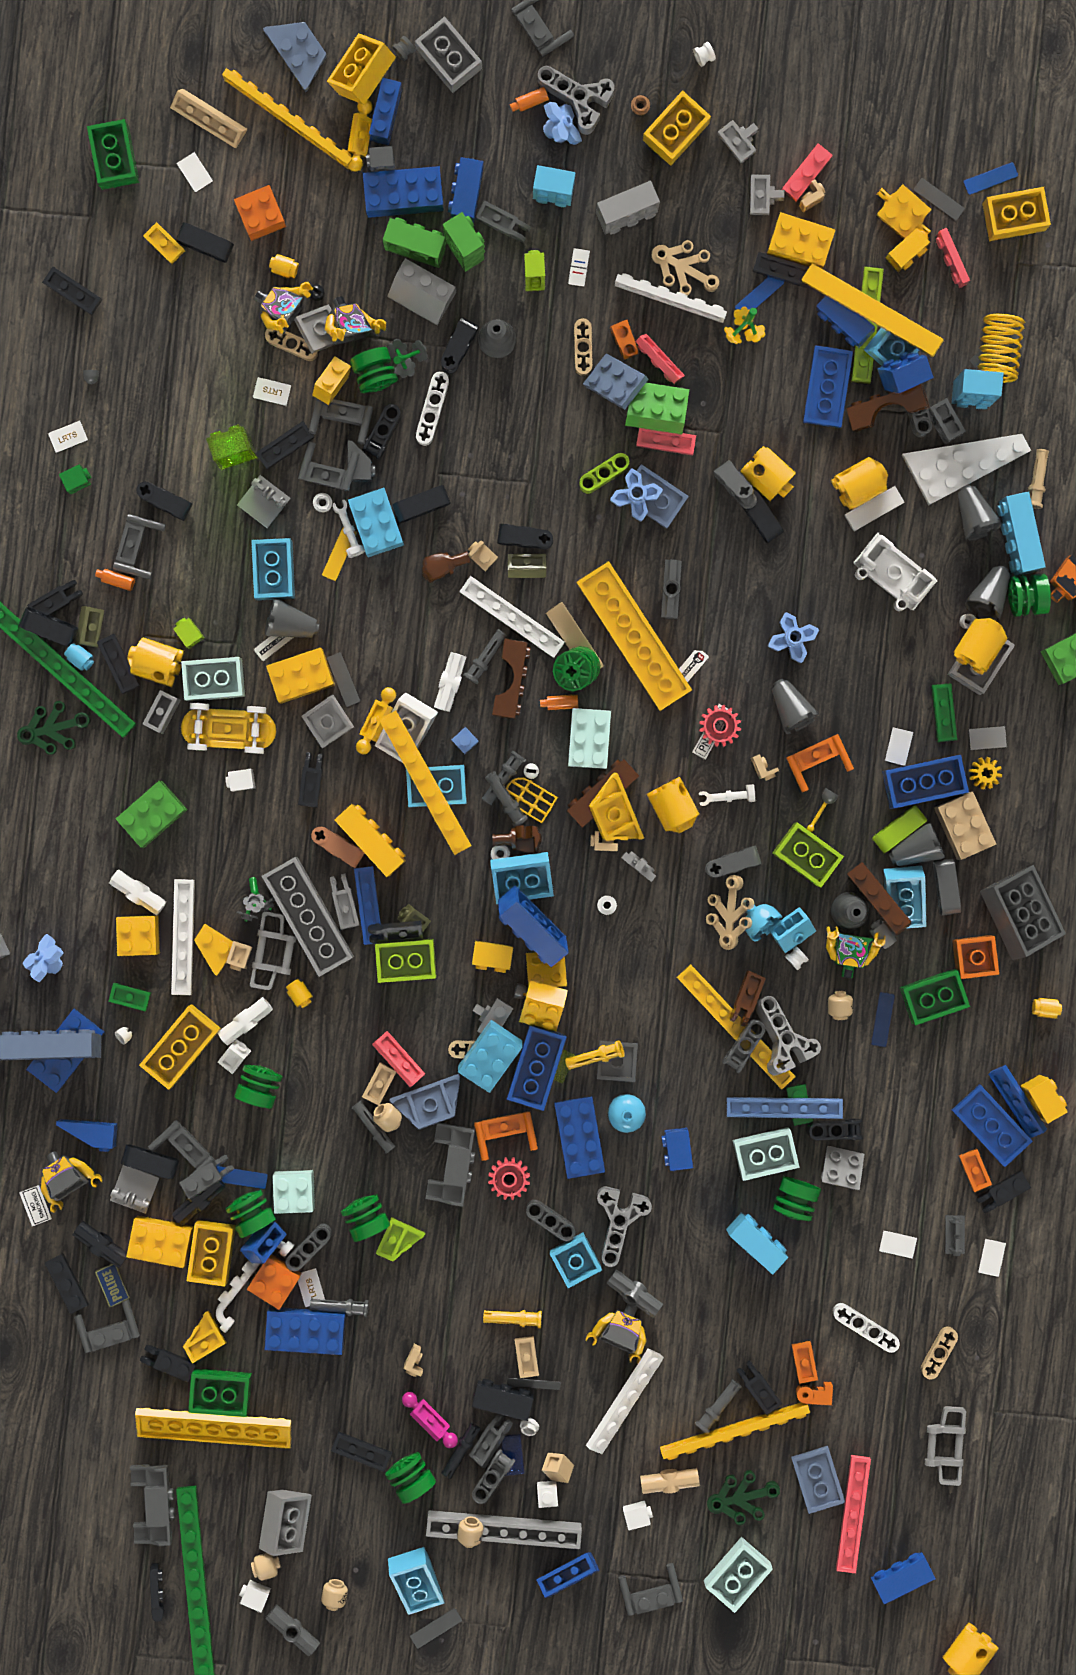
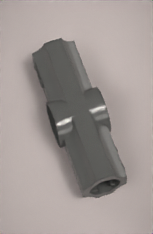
M665 560L661 618L678 619L682 561ZM674 585L676 593L669 594L666 591V586Z
M618 1270L614 1272L606 1283L620 1293L628 1305L632 1307L637 1306L652 1318L655 1317L663 1303L647 1292V1288L641 1282L630 1280Z
M277 1604L265 1618L283 1634L286 1641L294 1643L308 1657L313 1654L320 1644L313 1635L302 1627L299 1620L293 1619ZM291 1627L295 1628L297 1633H290L288 1629Z

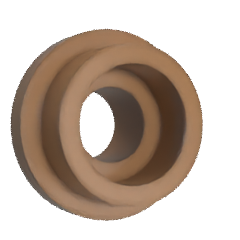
M636 96L631 102V109L636 115H644L650 109V102L645 96ZM642 103L644 107L639 109L637 104Z

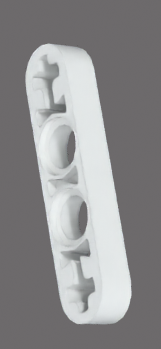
M436 372L431 379L417 428V442L424 446L429 445L433 441L449 386V378L444 372ZM440 376L446 381L440 386V390H444L443 393L438 390H432L433 387L437 389L438 383L435 380L439 379ZM434 394L439 395L441 401L436 405L430 402V397ZM433 413L435 415L434 422L427 423L424 419L425 415ZM422 424L427 427H433L432 430L428 428L427 434L430 438H426L425 441H422V437L419 436L424 434L425 427H421Z
M844 1303L834 1306L833 1315L835 1319L887 1352L891 1353L899 1349L900 1342L898 1338L888 1330ZM845 1308L846 1314L851 1316L848 1323L846 1322L848 1318L844 1315L838 1317L839 1313L837 1311L839 1309L843 1310ZM855 1318L863 1319L861 1327L856 1328L853 1326ZM872 1328L879 1329V1335L876 1338L869 1336V1331ZM883 1335L889 1341H891L893 1338V1342L895 1343V1345H890L889 1347H887L888 1344L884 1340H881L883 1338Z

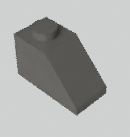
M348 441V464L352 452L359 453L352 482H372V477H376V466L372 465V461L353 441Z

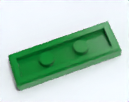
M952 684L931 685L937 742L956 741L957 731Z

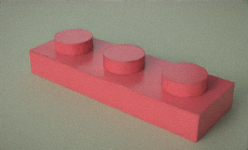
M817 144L782 190H785V194L797 202L810 186L811 181L818 176L833 155L820 144Z
M942 229L936 235V243L939 249H942L944 252L945 264L950 266L952 270L953 282L961 288L967 285L970 279L948 229Z
M647 334L640 336L635 341L638 344L639 350L651 358V363L664 372V377L669 382L675 384L685 376Z
M639 428L636 447L693 455L696 435L675 434Z
M388 1031L372 1044L409 1087H412L425 1075L422 1069Z

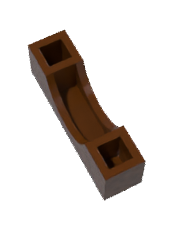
M919 384L902 393L888 391L887 395L880 396L878 394L869 397L870 401L864 403L856 401L851 403V407L846 409L852 430L858 432L873 427L879 411L888 405H901L911 414L930 407L924 386Z
M511 639L504 640L502 659L511 666L514 680L506 692L495 695L492 716L515 719L516 715H520L521 704H518L519 696L523 697L524 685H521L522 677L526 678L528 667L524 666L525 658L529 659L531 647H527L528 642Z
M619 759L610 766L612 770L607 775L603 772L596 779L598 783L595 786L591 787L589 785L581 792L584 796L579 800L573 799L567 805L569 807L567 812L582 828L594 818L589 805L613 773H618L624 789L639 777L625 759L621 762Z
M863 862L847 873L848 879L871 903L895 936H898L911 925V920Z

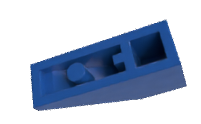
M66 1119L56 1121V1126L88 1145L99 1148V1151L108 1152L116 1146L118 1123Z

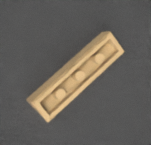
M184 89L177 91L170 107L234 148H237L247 131V128Z
M563 602L546 613L569 650L582 646L594 651ZM599 659L600 664H601V668H603L604 665H603V663L601 662V660Z

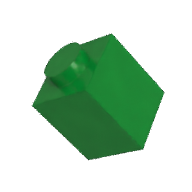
M80 464L59 474L69 494H73L91 485L89 479L92 477L88 469L83 468Z

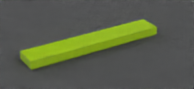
M864 267L861 292L880 302L884 269ZM871 321L869 322L875 326V332L860 348L855 345L851 382L871 383L874 359L864 351L865 347L877 333V325Z

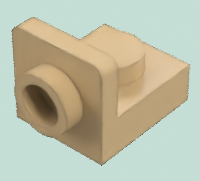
M815 179L810 184L812 192H808L801 198L799 207L802 212L807 211L824 199V187L821 183H817Z
M475 541L468 549L470 551L469 557L485 572L498 559V556L483 541L479 543Z
M759 754L751 758L759 779L764 778L767 781L776 777L775 773L779 771L778 768L767 772L768 764L764 757L761 758Z
M595 831V835H591L590 846H594V850L618 851V844L614 843V840L606 841L602 839V843H599V831Z
M233 941L226 963L231 964V969L240 972L242 968L247 969V962L252 947Z
M415 1343L404 1363V1369L411 1376L416 1377L418 1375L421 1377L423 1369L414 1365L415 1363L418 1364L422 1357V1353H420L421 1346Z

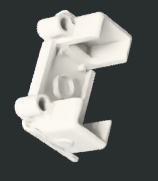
M877 533L854 561V564L858 567L855 577L858 580H863L867 576L896 598L897 600L894 603L896 611H902L906 608L914 610L938 580L925 569L921 570L922 568L894 547L892 542ZM859 571L864 572V576H861ZM898 602L903 604V608L898 606Z

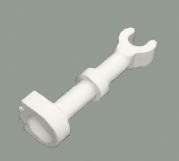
M342 500L343 508L338 509L336 504L333 503V510L339 514L344 526L343 532L347 534L351 545L350 548L346 549L349 558H353L363 554L365 550L363 545H358L354 534V526H351L346 512L347 502Z
M754 784L746 785L747 791L731 792V790L718 794H708L704 791L699 792V795L707 797V800L701 802L700 805L705 806L709 802L727 800V802H732V800L747 799L749 802H755Z

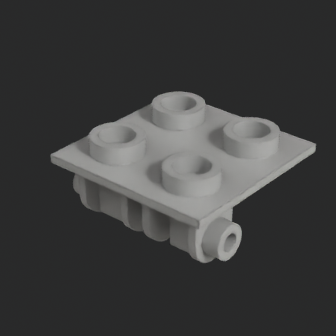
M259 475L257 479L255 478L252 481V486L237 506L268 528L291 498Z
M827 1146L824 1170L821 1172L820 1179H822L823 1183L860 1190L864 1154Z
M123 1165L115 1188L111 1192L110 1201L146 1214L159 1177Z

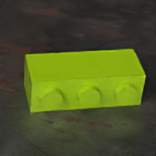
M539 250L528 251V253L524 254L525 291L545 290L544 253H540Z

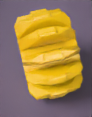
M986 757L985 761L983 758H978V763H972L975 769H969V772L974 773V776L969 777V779H976L974 786L980 784V788L985 789L987 785L991 789L993 788L992 783L999 784L996 777L1000 778L1002 774L997 773V771L1002 768L1001 766L994 767L997 764L996 760L990 763V757ZM984 770L989 771L988 777L982 776Z

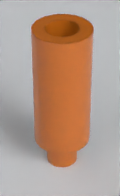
M542 87L515 98L516 102L510 104L511 110L513 112L519 109L522 112L549 100L545 88Z
M97 569L95 577L101 578V582L128 591H132L135 583V578L108 569H104V571Z
M578 695L547 696V699L540 700V707H547L548 710L578 708Z

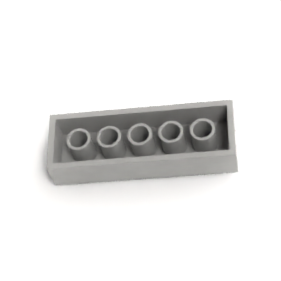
M294 857L262 876L319 977L354 957L298 857Z

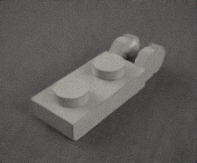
M346 873L341 874L344 890L338 891L336 879L334 876L330 877L333 890L332 896L341 930L360 925Z

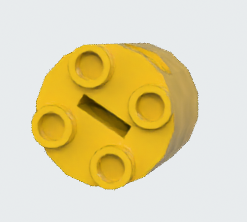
M763 446L753 456L754 462L750 461L740 472L769 501L777 494L784 498L794 487L789 481L796 473L768 447L765 448ZM759 464L764 467L765 471L759 468Z
M867 457L834 476L831 483L836 490L840 491L841 496H839V499L843 506L847 505L850 510L887 491L888 474L881 463Z
M975 618L954 650L956 661L965 666L968 663L980 675L987 672L1008 639L1002 625L991 618Z
M143 637L136 647L131 646L127 660L131 668L130 672L133 675L172 687L175 675L180 673L182 665L179 662L182 660L184 651Z
M680 777L647 793L648 799L665 831L681 833L693 827L699 812Z
M969 1622L943 1656L945 1662L950 1666L948 1669L950 1675H980L999 1649L991 1642L992 1639L984 1632L982 1634L978 1633V1629Z

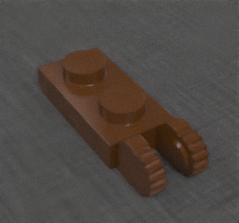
M749 970L746 972L734 1004L735 1007L730 1016V1021L734 1022L738 1018L741 1009L746 1012L740 1024L744 1027L747 1025L751 1013L754 1012L766 978Z

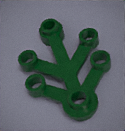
M56 701L43 727L36 729L40 719L47 715V709L43 706H38L35 708V714L28 726H23L18 730L17 738L22 744L30 745L34 743L44 749L47 754L53 755L57 752V746L53 743H46L38 736L47 735L61 743L65 749L72 750L76 746L75 740L66 738L56 731L75 726L86 728L89 726L91 719L88 714L80 712L75 715L74 719L54 724L59 714L66 709L64 702ZM61 703L63 708L58 711L56 706ZM40 708L44 710L43 715L38 714ZM82 717L86 718V723L84 724L80 723ZM26 732H29L31 735L29 739L24 737ZM71 740L73 743V745L70 748H68L66 745L67 741ZM50 745L54 747L53 752L48 751Z
M747 1470L744 1472V1478L733 1496L726 1497L730 1488L735 1487L737 1484L734 1475H727L719 1493L713 1494L708 1498L707 1507L710 1512L714 1514L723 1512L733 1518L737 1525H743L746 1522L744 1513L736 1512L728 1506L736 1504L751 1513L755 1520L760 1521L765 1516L763 1509L755 1507L747 1501L765 1496L776 1498L780 1494V1488L775 1481L767 1482L762 1489L745 1492L748 1485L753 1483L756 1478L753 1471ZM748 1474L753 1475L752 1479L750 1480L746 1479V1476ZM728 1479H734V1483L728 1484ZM775 1488L776 1492L771 1494L769 1490ZM720 1502L719 1507H714L713 1504ZM757 1511L762 1512V1515L757 1517L755 1516V1513ZM743 1516L742 1521H737L736 1518Z

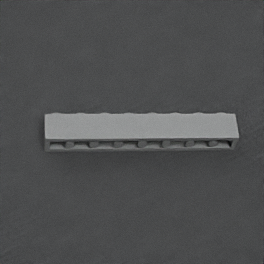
M428 1511L427 1537L457 1539L460 1521L472 1516L478 1518L483 1524L482 1541L580 1549L581 1523Z

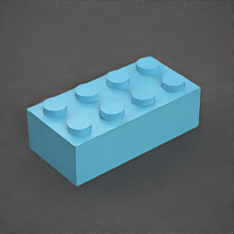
M1024 492L1006 496L998 502L997 512L1003 521L1001 530L1002 534L1006 535L1005 549L1011 558L1009 562L1010 571L1014 572V576L1037 572L1046 566L1030 493Z

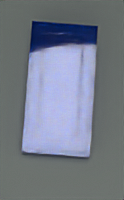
M521 1434L506 1435L502 1441L503 1454L511 1460L515 1459L516 1462L505 1476L524 1474Z

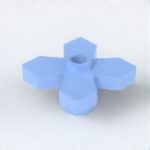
M554 102L544 105L546 115L550 120L543 126V130L549 139L554 138V141L559 143L567 140L573 145L582 142L579 130L572 122L574 113L571 105L564 104L559 107Z
M630 469L625 477L628 489L616 490L610 501L618 507L631 504L632 516L641 522L648 513L645 501L657 500L663 489L655 483L643 486L641 474L634 469ZM633 493H639L640 497L635 498Z
M786 612L779 622L784 633L773 635L768 647L777 652L789 647L791 659L802 663L807 655L803 642L814 640L819 629L810 624L798 628L796 617ZM790 635L796 636L795 642L790 639Z
M46 934L39 942L38 950L35 953L29 954L24 960L23 965L31 971V977L40 982L47 973L56 974L59 972L63 964L60 960L63 951L55 945V940Z

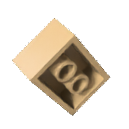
M974 792L965 793L934 807L957 860L965 859L996 845Z

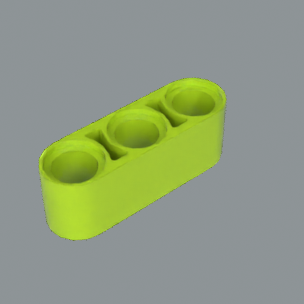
M618 453L584 474L580 479V490L583 493L590 494L624 473L629 466L628 456ZM623 459L626 465L619 468L616 466L615 461ZM606 469L610 475L607 478H602L599 475V471ZM589 479L593 482V486L585 488L583 481Z
M914 805L873 836L872 839L884 854L922 826L927 819L920 809Z

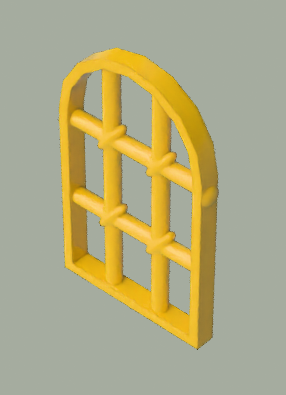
M515 778L506 787L508 793L514 796L518 803L522 801L530 806L528 813L521 808L520 810L540 823H543L558 798L526 778ZM525 780L528 782L525 785V787H523L515 781ZM511 783L521 788L522 792L519 796L508 790ZM530 783L541 789L539 795L528 790ZM525 791L535 797L534 804L523 799L524 797L522 796ZM544 792L555 798L552 804L543 799L542 795ZM539 800L550 806L547 813L537 807L536 804ZM533 809L545 815L542 821L531 815Z

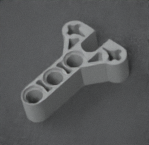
M543 66L538 71L539 86L541 88L544 87L547 92L571 105L578 119L577 126L579 132L584 135L591 134L600 120V113L591 109L588 104L596 102L607 108L614 95V83L610 79H602L599 83L581 85L549 66ZM543 75H549L551 79L545 81L541 77ZM564 84L568 88L562 91L558 86ZM606 88H608L609 91H606V92L603 93V95H602V90H605ZM582 94L584 99L577 100L574 96ZM590 118V123L584 126L583 123H586Z
M767 996L757 1001L755 1010L773 1042L771 1060L767 1063V1070L771 1075L777 1076L796 1067L790 1056V1050L795 1053L800 1063L820 1053L821 1045L816 1039H807L793 1032L774 997ZM764 1002L769 1005V1010L764 1008ZM773 1019L777 1020L778 1027L773 1025ZM782 1036L787 1038V1044L783 1043ZM808 1047H811L810 1051L804 1052ZM784 1062L782 1065H780L779 1068H777L776 1065H777L778 1063L780 1064V1063Z
M603 1186L597 1191V1200L600 1205L604 1206L610 1221L601 1257L605 1266L614 1267L620 1259L627 1226L640 1216L648 1215L651 1212L652 1205L648 1197L632 1193L629 1206L621 1209L617 1206L620 1190ZM605 1192H608L610 1198H606V1200H603L601 1195H604ZM645 1201L647 1207L641 1210L638 1204H642ZM618 1215H622L625 1218L621 1224H617L614 1221ZM618 1234L620 1239L618 1242H611L610 1236ZM607 1253H614L616 1255L612 1261L606 1260L605 1256Z

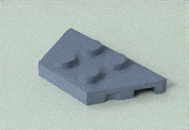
M300 22L263 28L265 34L303 90L307 92L310 83L319 72V67L327 57L326 52L307 24Z
M460 1075L448 1077L390 1098L389 1100L419 1130L455 1117Z

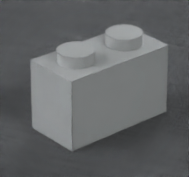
M160 690L143 725L164 734L181 700Z

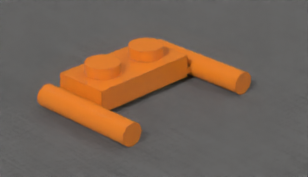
M839 734L786 757L801 792L809 790L801 772L830 758L840 755L847 772L854 769Z
M530 1111L474 1123L482 1161L489 1159L485 1140L527 1132L530 1150L538 1149Z

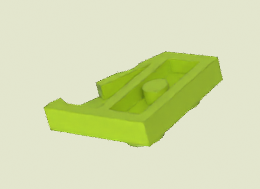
M391 1218V1225L386 1229L376 1254L394 1261L418 1240L422 1239L425 1232Z

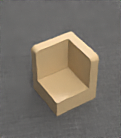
M548 1453L542 1471L552 1481L568 1483L574 1465L564 1454Z

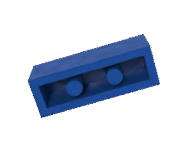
M382 78L369 131L370 141L389 145L402 93L401 82Z
M460 157V163H456L454 175H457V181L452 183L451 194H454L453 201H449L448 206L451 219L463 212L465 217L469 216L474 223L484 168L483 161Z
M825 296L816 306L817 315L823 321L828 320L832 324L831 328L836 333L844 334L846 336L845 340L852 347L856 345L860 348L875 332V326L866 318L828 296Z
M588 1552L536 1580L544 1597L547 1598L600 1570L592 1553Z
M922 1552L914 1553L907 1560L896 1562L891 1568L885 1571L880 1570L871 1577L883 1604L936 1579Z

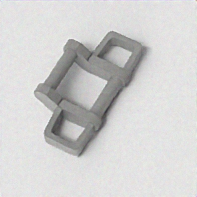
M273 912L262 913L260 930L257 933L259 939L255 961L252 962L253 970L250 986L253 988L270 990L273 987L277 973L291 974L290 963L294 942L296 943L297 938L296 936L284 934L285 916L283 914ZM266 916L280 918V933L264 930ZM266 937L286 941L282 966L262 963ZM257 969L273 971L268 986L255 983Z
M945 1406L942 1411L940 1424L927 1426L929 1437L925 1465L937 1466L938 1481L942 1485H961L964 1462L962 1459L963 1435L966 1434V1410L963 1407ZM961 1412L960 1425L945 1424L947 1413ZM936 1434H956L954 1457L935 1456ZM942 1465L957 1466V1477L955 1480L942 1478Z

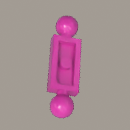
M407 1392L403 1395V1405L413 1408L410 1415L436 1441L442 1437L445 1447L454 1448L457 1445V1436L454 1433L447 1432L450 1425L424 1399L418 1403L417 1396L413 1392Z

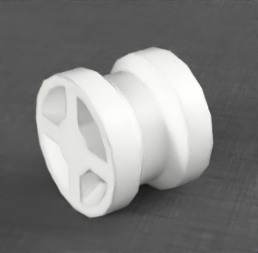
M709 42L704 43L700 48L696 47L693 49L694 56L701 67L706 62H712L716 59Z
M797 946L793 948V952L785 955V958L797 970L801 968L803 962L809 960Z

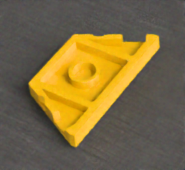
M613 773L589 805L602 839L606 841L615 839H644L618 773Z

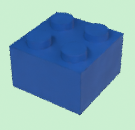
M903 353L899 359L895 361L894 359L888 360L883 363L882 367L877 368L884 390L895 393H902L934 378L927 356L919 355V353Z

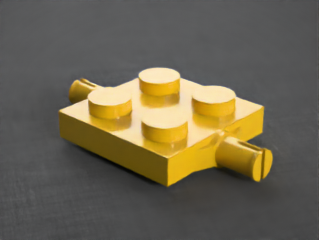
M903 184L891 195L883 190V188L880 189L877 195L885 203L877 213V216L903 239L909 236L916 228L924 231L927 235L930 233L931 230L922 223L931 211V208Z

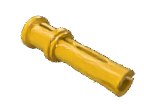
M618 1040L612 1045H601L598 1050L566 1058V1066L568 1070L601 1060L608 1062L609 1059L615 1057L622 1058L624 1057V1049L622 1043Z
M484 1310L483 1323L520 1324L522 1327L537 1326L541 1328L542 1311L534 1313L526 1312V1310L520 1312Z

